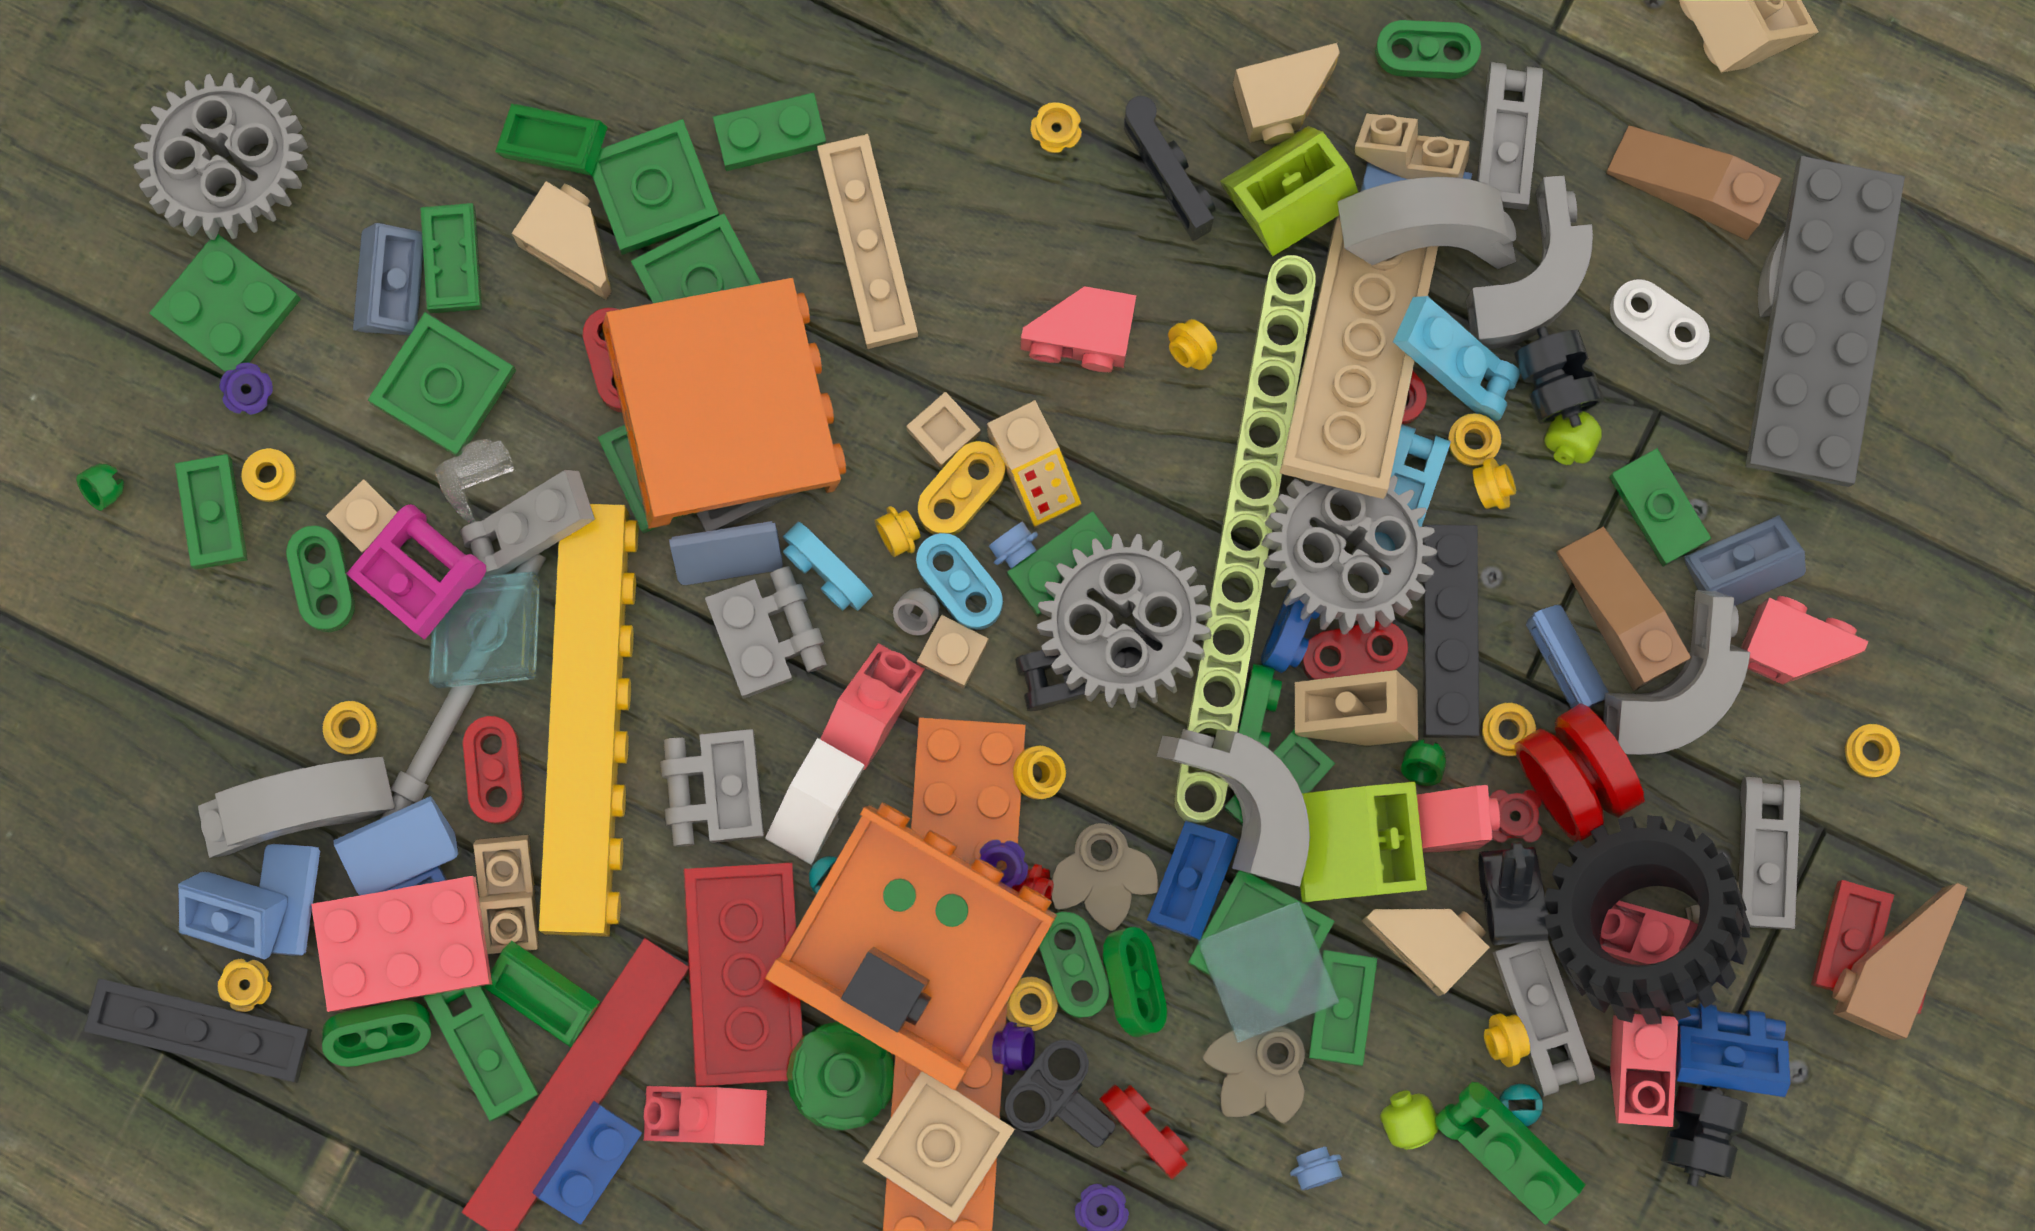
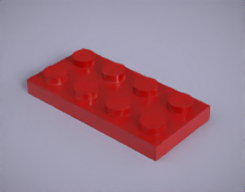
M792 863L684 869L695 1087L787 1081L786 1074L790 1055L803 1036L801 1001L796 996L765 978L775 960L781 957L796 931Z

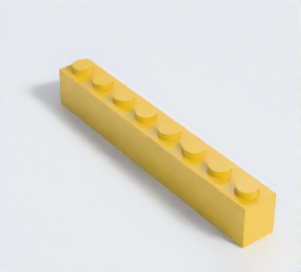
M590 504L595 520L560 540L558 546L539 931L545 935L610 937V924H619L621 912L620 892H612L613 870L621 871L623 865V838H615V817H624L626 807L625 785L617 784L618 763H627L628 731H620L621 710L630 709L631 680L630 678H622L623 657H632L634 639L633 626L625 625L626 604L634 605L636 596L635 573H627L628 552H637L639 530L638 521L630 520V514L625 505Z

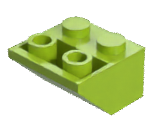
M1310 126L1305 127L1294 134V136L1286 139L1220 180L1226 193L1272 257L1339 216L1338 201L1359 193L1350 167L1323 131Z
M1415 782L1302 793L1308 814L1310 836L1306 866L1300 884L1302 902L1427 890Z

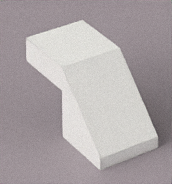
M817 738L791 782L765 839L812 866L838 822V813L864 770V764Z

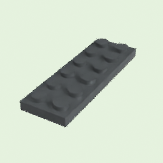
M1801 156L1796 161L1745 467L1846 487L1855 484L1905 176Z

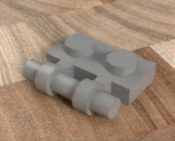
M789 566L770 573L776 593L768 597H761L756 581L753 579L705 598L743 699L792 681L793 679L786 663L788 659L801 655L808 673L827 666L821 650V646L824 645L819 628L813 629L804 605L808 598L803 585L796 584ZM784 611L793 637L779 643L769 616Z
M753 729L700 734L701 756L686 757L685 738L663 740L665 760L660 762L661 778L667 779L670 808L664 810L666 826H671L674 847L694 845L693 824L708 822L709 841L711 843L764 838ZM703 774L706 804L691 805L688 777Z

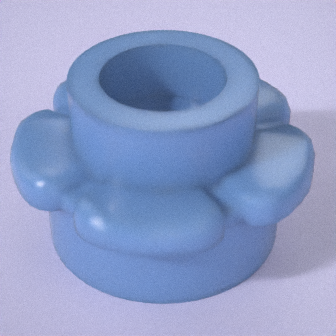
M1023 521L1014 526L988 546L997 558L994 563L999 565L1006 561L1012 569L1037 551L1031 542L1038 537V533L1035 531L1031 534Z
M1327 1147L1318 1148L1297 1156L1296 1160L1299 1167L1294 1168L1290 1172L1291 1176H1297L1302 1191L1312 1189L1343 1177L1337 1162L1342 1160V1157L1339 1154L1330 1156Z

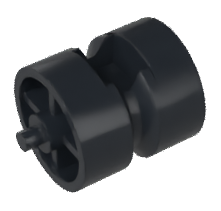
M1546 326L1540 327L1536 330L1539 339L1514 353L1524 382L1532 383L1535 387L1529 397L1539 424L1552 423L1557 416L1562 415L1563 420L1569 419L1572 428L1582 425L1579 415L1583 414V411H1587L1604 401L1595 373L1584 369V364L1588 361L1589 357L1579 330H1568L1549 335Z
M1678 1086L1674 1103V1119L1678 1122V1126L1676 1129L1667 1132L1661 1161L1684 1168V1173L1689 1174L1687 1185L1698 1187L1700 1177L1705 1178L1706 1174L1731 1179L1738 1149L1731 1140L1733 1136L1742 1133L1748 1103L1725 1096V1092L1720 1091V1087L1710 1086L1700 1090Z

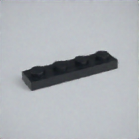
M1424 525L1423 527L1434 528L1435 532L1428 540L1423 542V545L1436 549L1437 554L1431 561L1423 563L1434 570L1433 576L1427 582H1422V586L1426 590L1423 594V738H1477L1479 736L1478 526Z
M98 978L84 1028L85 1032L296 1083L299 1081L312 1032L310 1029Z

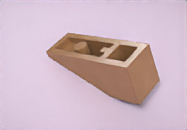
M1630 125L1606 171V174L1745 240H1748L1760 225L1782 179L1736 156Z
M1604 527L1556 552L1633 691L1680 667L1691 658L1667 613Z
M1959 883L1943 887L1855 962L1851 970L1845 968L1834 987L1832 998L1838 1000L1833 1014L1889 1039H1906L1968 887Z

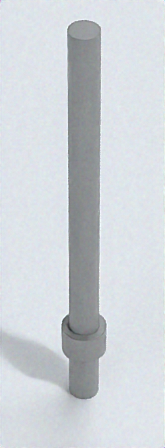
M537 554L517 567L406 773L400 771L393 783L391 791L394 792L392 798L395 809L383 813L381 818L422 800L429 787L425 784L427 777L546 560L542 555Z

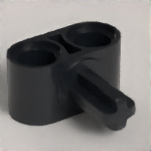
M1513 842L1510 849L1479 851V881L1491 944L1501 945L1547 941L1549 933L1546 929L1544 915H1548L1535 848H1523L1522 842Z
M1062 1039L1046 1047L1010 1090L1005 1101L1007 1119L1015 1128L1021 1131L1032 1132L1039 1130L1049 1121L1052 1122L1056 1117H1059L1089 1144L1098 1148L1104 1144L1116 1127L1115 1122L1078 1091L1083 1085L1081 1082L1088 1072L1089 1060L1084 1049L1072 1040ZM1062 1049L1073 1052L1080 1064L1077 1075L1066 1081L1055 1078L1050 1073L1048 1067L1050 1056ZM1031 1091L1041 1096L1045 1104V1111L1038 1121L1027 1123L1017 1118L1013 1110V1103L1019 1094Z

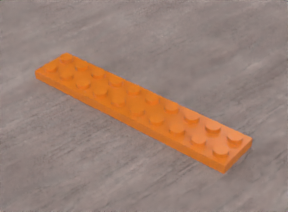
M919 718L911 830L923 837L926 836L929 830L945 837L957 845L953 854L971 865L976 858H980L982 846L991 840L997 839L1001 843L1013 841L1018 844L1021 791L1014 781L1013 768L1017 757L1024 750L1026 725ZM1003 860L998 861L997 868L1005 870L1007 868L1006 862ZM1007 1003L960 1084L955 1089L999 1119L1003 1065L994 1062L992 1044L995 1033L1003 1031L1006 1025ZM895 1056L891 1117L921 1073V1070ZM997 1158L955 1223L887 1178L883 1231H992Z

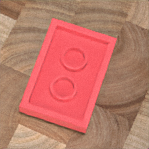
M474 876L311 904L327 1012L348 1010L492 984L476 877Z

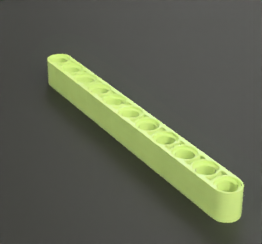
M1287 255L1278 259L1270 269L1264 288L1208 605L1211 607L1212 617L1205 622V626L1210 628L1212 636L1211 639L1202 640L1201 648L1205 652V658L1198 662L1187 730L1201 734L1211 733L1216 735L1217 729L1237 732L1266 569L1263 563L1268 558L1269 548L1261 544L1264 537L1272 533V529L1265 525V521L1271 513L1276 512L1273 504L1279 495L1282 477L1280 468L1294 409L1316 283L1312 265L1306 259L1297 255ZM1283 275H1293L1301 280L1304 289L1298 294L1289 295L1278 288L1276 280ZM1274 325L1287 326L1293 331L1295 340L1288 345L1275 344L1270 340L1267 330ZM1266 375H1275L1284 381L1286 391L1279 396L1266 395L1260 389L1258 381ZM1265 425L1270 427L1277 436V443L1271 447H1259L1252 442L1249 431L1256 426ZM1249 476L1259 477L1266 482L1268 494L1260 499L1249 498L1242 492L1240 482ZM1240 527L1250 528L1257 533L1259 546L1250 551L1241 550L1233 544L1231 533ZM1231 578L1241 579L1249 586L1250 597L1243 602H1232L1224 596L1222 584ZM1221 630L1235 632L1241 640V649L1232 655L1220 653L1213 644L1215 633ZM1213 681L1225 683L1232 692V701L1224 707L1210 705L1204 697L1203 688ZM1180 764L1175 792V808L1178 815L1184 821L1198 825H1204L1213 821L1223 807L1228 784L1211 772ZM1195 785L1207 787L1214 796V806L1206 812L1193 811L1187 806L1185 792Z

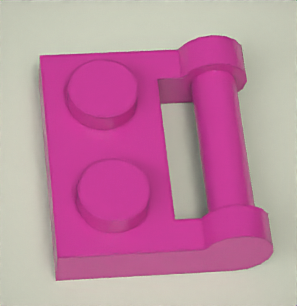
M410 504L404 506L395 514L346 574L413 632L426 639L467 589L475 587L483 579L486 573V565L475 555H465L427 523V517L415 505ZM413 538L450 569L441 582L400 549L407 539Z

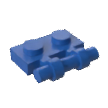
M1701 1003L1698 1004L1697 1008L1687 1006L1691 1016L1678 1020V1027L1680 1028L1677 1034V1081L1786 1097L1790 1086L1788 1041H1783L1786 1031L1785 1021L1766 1018L1765 1013L1760 1011L1747 1010L1745 1015L1717 1011V1006L1713 1004L1705 1009Z

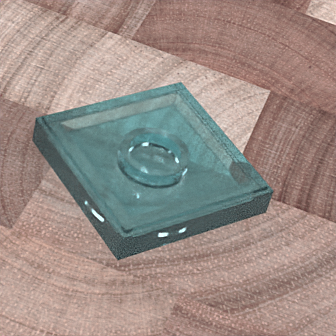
M533 571L484 576L475 587L467 589L432 631L429 683L436 688L536 679L540 577Z
M1299 901L1197 941L1237 1043L1339 1003Z

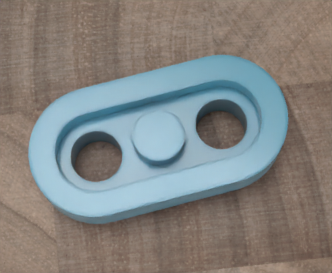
M798 521L783 536L784 540L789 544L783 553L804 574L812 568L826 582L820 589L839 609L843 611L850 605L858 611L873 596L865 584L802 523Z
M939 533L927 538L919 547L916 557L917 569L924 582L957 623L971 630H982L993 625L999 618L1003 606L1002 593L995 581L967 546L956 536ZM942 554L950 556L954 562L952 568L945 572L938 571L933 566L934 559ZM974 595L983 597L986 601L985 609L979 613L969 611L966 607V601L969 597Z

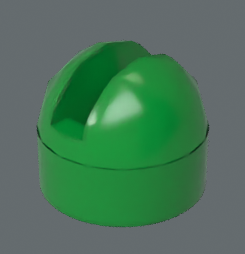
M96 464L76 477L77 485L84 498L92 507L99 511L116 502L123 493L125 484L123 479L114 480L112 476L118 470L109 464Z
M1425 739L1418 740L1412 743L1405 752L1401 764V772L1406 779L1415 782V784L1422 786L1436 785L1442 780L1446 768V755L1440 744L1435 742L1433 746L1425 743Z

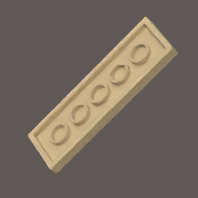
M1340 215L1335 218L1280 474L1381 499L1385 498L1389 488L1414 366V360L1394 344L1393 341L1412 298L1428 296L1438 246L1410 250L1371 265L1345 249Z

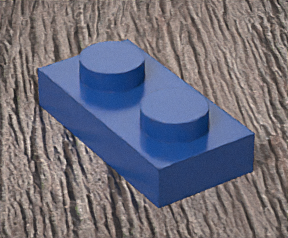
M1185 821L1147 921L1156 926L1200 940L1239 840L1228 833Z
M593 1101L532 1193L581 1225L642 1132L599 1103Z

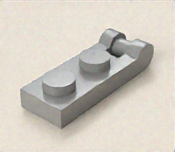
M1490 62L1486 82V101L1477 181L1500 190L1504 208L1526 210L1530 201L1543 68L1527 66L1525 71L1509 70L1504 63ZM1504 90L1522 92V102L1503 100Z
M564 470L484 520L464 526L460 533L464 546L471 548L473 555L486 565V573L480 581L485 582L504 575L594 521L595 518L579 471ZM498 539L501 550L495 553L491 542Z
M1744 776L1740 792L1742 816L1739 889L1747 909L1745 913L1750 927L1792 930L1795 929L1800 783L1798 780L1781 779L1779 784L1763 783L1762 778ZM1762 804L1777 805L1779 820L1762 819Z
M1549 941L1525 942L1493 952L1513 1013L1521 1019L1529 1037L1530 1054L1528 1057L1540 1094L1545 1097L1559 1092L1560 1085L1576 1081L1578 1085L1593 1081L1595 1079L1593 1067ZM1564 1044L1568 1060L1552 1065L1547 1050Z

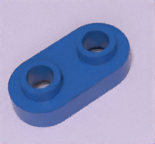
M1288 589L1285 598L1291 592L1290 589ZM1300 600L1288 606L1282 603L1264 646L1261 664L1274 668L1275 671L1283 673L1289 665L1296 668L1303 659L1309 644V639L1303 636L1310 619L1316 620L1320 614L1314 611L1307 619L1302 620L1300 616L1304 604Z

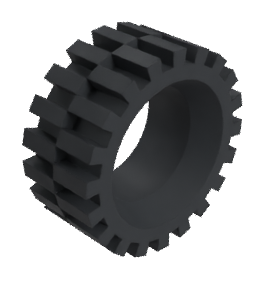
M1648 815L1647 828H1637L1633 816L1618 819L1620 832L1608 835L1603 824L1590 831L1595 843L1588 849L1579 840L1569 848L1568 852L1573 861L1571 867L1558 862L1552 876L1559 890L1547 888L1545 903L1550 912V915H1544L1546 929L1573 986L1581 996L1587 994L1593 1007L1605 1013L1611 1004L1617 1019L1631 1023L1635 1010L1641 1011L1646 1024H1662L1661 1011L1672 1009L1678 1021L1691 1016L1686 1005L1687 1003L1698 998L1705 1009L1717 1000L1712 989L1716 982L1728 989L1736 979L1730 961L1743 965L1748 952L1742 938H1750V923L1745 913L1747 909L1729 862L1723 852L1718 854L1714 842L1703 832L1696 839L1691 826L1679 820H1676L1672 831H1668L1662 816ZM1652 886L1670 887L1689 895L1700 906L1699 923L1693 937L1680 952L1667 960L1648 965L1630 964L1615 959L1601 947V929L1608 910L1633 891Z

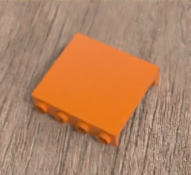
M793 278L606 312L602 328L649 529L670 525L672 518L823 487H825L826 493L834 492L841 481L840 475L846 473V463L840 443H832L828 427L829 424L834 423L832 403L828 393H820L816 374H821L822 372L819 349L815 342L808 343L804 324H809L810 322L807 299L804 293H796Z
M883 802L878 810L869 805L864 807L860 813L862 817L781 957L775 960L765 979L955 1090L1057 915L1048 910L1052 901L1037 891L1023 885L1020 892H1017L1000 882L1004 873L991 864L976 858L971 865L954 855L953 853L957 845L931 830L923 837L906 827L910 818L899 810ZM905 879L915 888V902L906 911H893L884 902V889L892 880ZM948 894L961 896L968 905L967 918L962 924L955 927L943 925L936 916L935 910L938 901ZM873 947L930 980L923 993L932 998L916 1026L906 1021L897 1033L841 1000L867 952Z

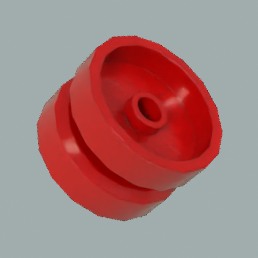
M1583 703L1578 704L1555 719L1556 736L1539 728L1515 744L1517 758L1531 787L1539 794L1543 806L1556 824L1575 842L1578 840L1581 842L1592 835L1590 831L1604 824L1603 810L1619 818L1645 802L1644 791L1627 755L1604 722Z

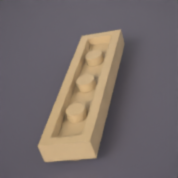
M868 134L817 146L867 349L918 337Z

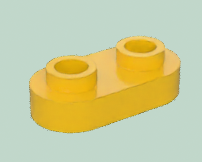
M981 441L964 445L925 488L918 501V516L921 524L928 532L933 535L939 533L958 534L998 490L1004 480L1005 463L996 447ZM981 463L988 468L989 473L984 479L976 480L969 475V468L973 464ZM940 503H949L954 507L955 512L949 519H940L934 513L936 506Z

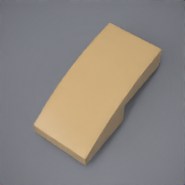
M1367 113L1355 145V154L1387 172L1406 179L1425 177L1463 178L1469 160V141L1445 137L1418 135V119L1396 117L1389 114Z
M529 835L475 840L473 846L487 954L501 953L511 941L525 950L538 949L536 900Z

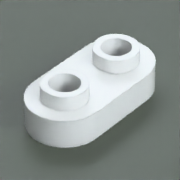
M1632 280L1622 285L1612 298L1610 314L1614 324L1621 331L1667 362L1677 365L1688 364L1695 361L1706 349L1710 333L1705 320L1698 313L1655 284L1646 280ZM1635 297L1643 298L1648 304V311L1644 313L1635 311L1632 308L1631 299ZM1675 328H1687L1691 332L1692 340L1690 342L1678 340L1675 335Z

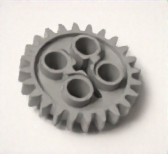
M232 73L227 74L222 86H217L212 76L208 74L205 77L204 89L197 90L188 80L185 82L187 95L183 98H179L170 91L166 93L171 104L168 110L156 106L151 108V111L158 120L156 125L141 124L140 129L150 142H141L134 146L139 156L145 159L134 164V169L140 178L144 179L139 186L146 197H152L149 203L157 214L165 212L164 217L173 228L183 221V227L190 236H194L203 225L204 231L210 240H215L220 227H225L231 238L235 239L238 234V224L246 223L248 228L255 233L258 231L256 217L262 214L274 222L276 216L271 206L276 202L290 207L292 203L285 193V189H301L302 187L301 181L293 171L304 170L308 166L303 155L299 154V152L308 148L303 135L297 134L303 128L296 115L290 116L292 110L285 98L276 101L277 96L269 85L259 92V87L252 77H248L241 88H239ZM227 117L220 127L207 129L213 119ZM193 132L219 155H215L212 158L203 144L185 136V134ZM268 144L266 150L261 154L248 156L250 149L255 145ZM229 155H231L238 168H240L244 172L246 171L249 174L258 177L257 180L250 181L249 179L242 176L240 172L223 157L227 158ZM195 157L188 167L175 169L181 159ZM236 184L234 190L229 195L223 197L215 196L222 186Z
M1395 475L1390 478L1389 488L1384 499L1304 480V484L1295 478L1287 487L1290 496L1280 494L1274 502V507L1280 513H1271L1266 519L1265 525L1275 532L1267 534L1262 540L1261 545L1276 550V552L1269 555L1263 564L1267 568L1280 569L1281 573L1274 579L1271 585L1273 588L1286 585L1289 587L1291 592L1283 603L1288 606L1300 600L1304 604L1300 616L1302 620L1307 619L1315 611L1321 614L1320 629L1325 630L1334 619H1338L1342 634H1347L1357 620L1361 630L1366 634L1374 628L1375 618L1386 628L1395 620L1394 611L1404 616L1412 608L1409 599L1418 601L1426 590L1419 582H1427L1433 576L1434 570L1423 563L1431 561L1437 554V550L1423 545V542L1428 540L1435 531L1431 527H1419L1418 521L1427 510L1426 508H1416L1413 510L1409 508L1407 504L1415 493L1413 490L1406 491L1401 495L1394 492L1398 479ZM1330 503L1344 505L1351 515V520L1343 521L1338 519L1332 513ZM1314 520L1318 527H1312L1309 521ZM1382 532L1387 534L1395 544V551L1383 549L1377 543L1375 533ZM1346 540L1355 546L1352 555L1344 550ZM1311 544L1316 546L1322 552L1324 562L1315 563L1310 561L1303 552V545ZM1381 567L1388 569L1389 575H1384ZM1348 574L1361 576L1368 585V593L1355 591L1348 582Z
M1114 534L1112 549L1107 550L1103 548L1097 539H1093V555L1087 558L1081 551L1074 549L1073 555L1077 565L1072 569L1059 563L1056 567L1063 579L1062 583L1046 582L1044 585L1047 592L1055 599L1054 601L1039 602L1038 608L1040 612L1051 617V619L1037 624V629L1040 635L1054 638L1045 642L1041 646L1045 656L1060 655L1051 665L1056 675L1071 670L1066 681L1071 691L1078 688L1082 683H1086L1085 696L1090 702L1102 690L1105 691L1108 707L1112 708L1117 702L1119 694H1125L1130 707L1136 708L1138 693L1144 691L1153 703L1158 702L1156 687L1163 684L1171 692H1177L1173 676L1179 673L1185 677L1192 678L1194 674L1187 662L1188 658L1204 660L1205 658L1204 650L1195 641L1211 639L1212 636L1210 628L1198 623L1212 617L1210 606L1196 604L1208 596L1205 585L1190 587L1198 576L1196 568L1192 566L1179 571L1183 561L1181 552L1176 551L1164 559V545L1161 540L1155 542L1151 549L1147 551L1144 550V543L1140 534H1136L1131 547H1124L1119 534ZM1128 574L1136 579L1133 588L1127 593L1114 594L1108 590V584L1117 575ZM1096 591L1121 616L1127 618L1132 614L1137 628L1145 635L1160 642L1163 645L1162 649L1159 651L1153 650L1126 624L1117 627L1113 614L1098 602L1088 598V592ZM1166 606L1177 612L1176 618L1168 626L1156 627L1149 623V616L1156 608ZM1092 614L1101 619L1100 626L1092 634L1080 635L1073 630L1075 622L1083 615ZM1135 647L1141 650L1142 657L1139 663L1133 667L1121 668L1114 663L1116 654L1122 648Z

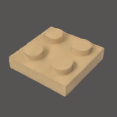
M921 1071L863 1162L955 1223L1015 1129L958 1091L949 1088Z

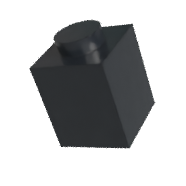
M873 947L867 952L841 1000L898 1033L906 1021L916 1026L932 998L923 993L930 980Z

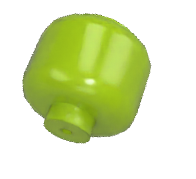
M1583 411V414L1579 415L1582 425L1575 428L1571 427L1569 419L1563 420L1562 415L1557 416L1550 424L1544 437V442L1547 448L1555 452L1554 458L1559 463L1571 465L1575 461L1583 464L1589 462L1595 454L1602 438V431L1599 423L1589 413Z
M1408 1090L1400 1091L1390 1097L1391 1105L1382 1110L1380 1119L1391 1144L1408 1150L1418 1148L1430 1142L1438 1132L1435 1121L1436 1112L1430 1099L1425 1094L1420 1093L1411 1096Z

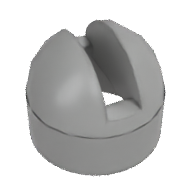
M910 589L901 596L894 606L893 617L903 631L912 635H923L929 632L936 622L940 605L937 598L924 591V589ZM916 605L923 610L921 617L912 613Z

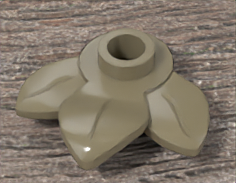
M1104 823L1091 825L1080 833L1075 843V853L1057 865L1052 878L1054 883L1052 901L1057 910L1071 908L1084 902L1085 908L1092 918L1109 931L1116 930L1127 916L1132 894L1150 895L1158 890L1157 872L1151 859L1146 854L1129 848L1122 832L1116 827ZM1104 841L1110 845L1112 853L1107 860L1099 861L1092 856L1091 847L1095 842Z
M1281 1026L1269 1027L1258 1035L1243 1030H1234L1215 1040L1206 1050L1203 1060L1211 1067L1227 1074L1223 1080L1220 1094L1221 1110L1224 1116H1248L1266 1106L1271 1115L1284 1124L1301 1107L1305 1090L1298 1071L1303 1065L1305 1050L1300 1037L1294 1031ZM1279 1043L1286 1048L1287 1058L1282 1064H1274L1268 1059L1267 1050L1271 1044Z

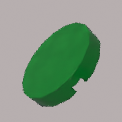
M840 1022L819 1025L802 1036L790 1055L786 1074L790 1097L800 1113L819 1127L836 1131L862 1127L872 1121L881 1109L886 1107L892 1097L894 1080L892 1055L889 1051Z

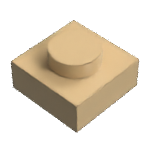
M944 392L906 426L909 434L941 469L960 448L973 442L981 435V430L947 392Z
M363 479L326 517L364 553L395 516L397 511Z
M941 615L917 660V664L965 688L989 642V638Z

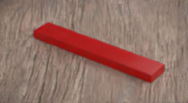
M644 938L461 1213L488 1231H517L538 1199L532 1193L592 1102L595 1101L601 1105L688 974L689 967Z

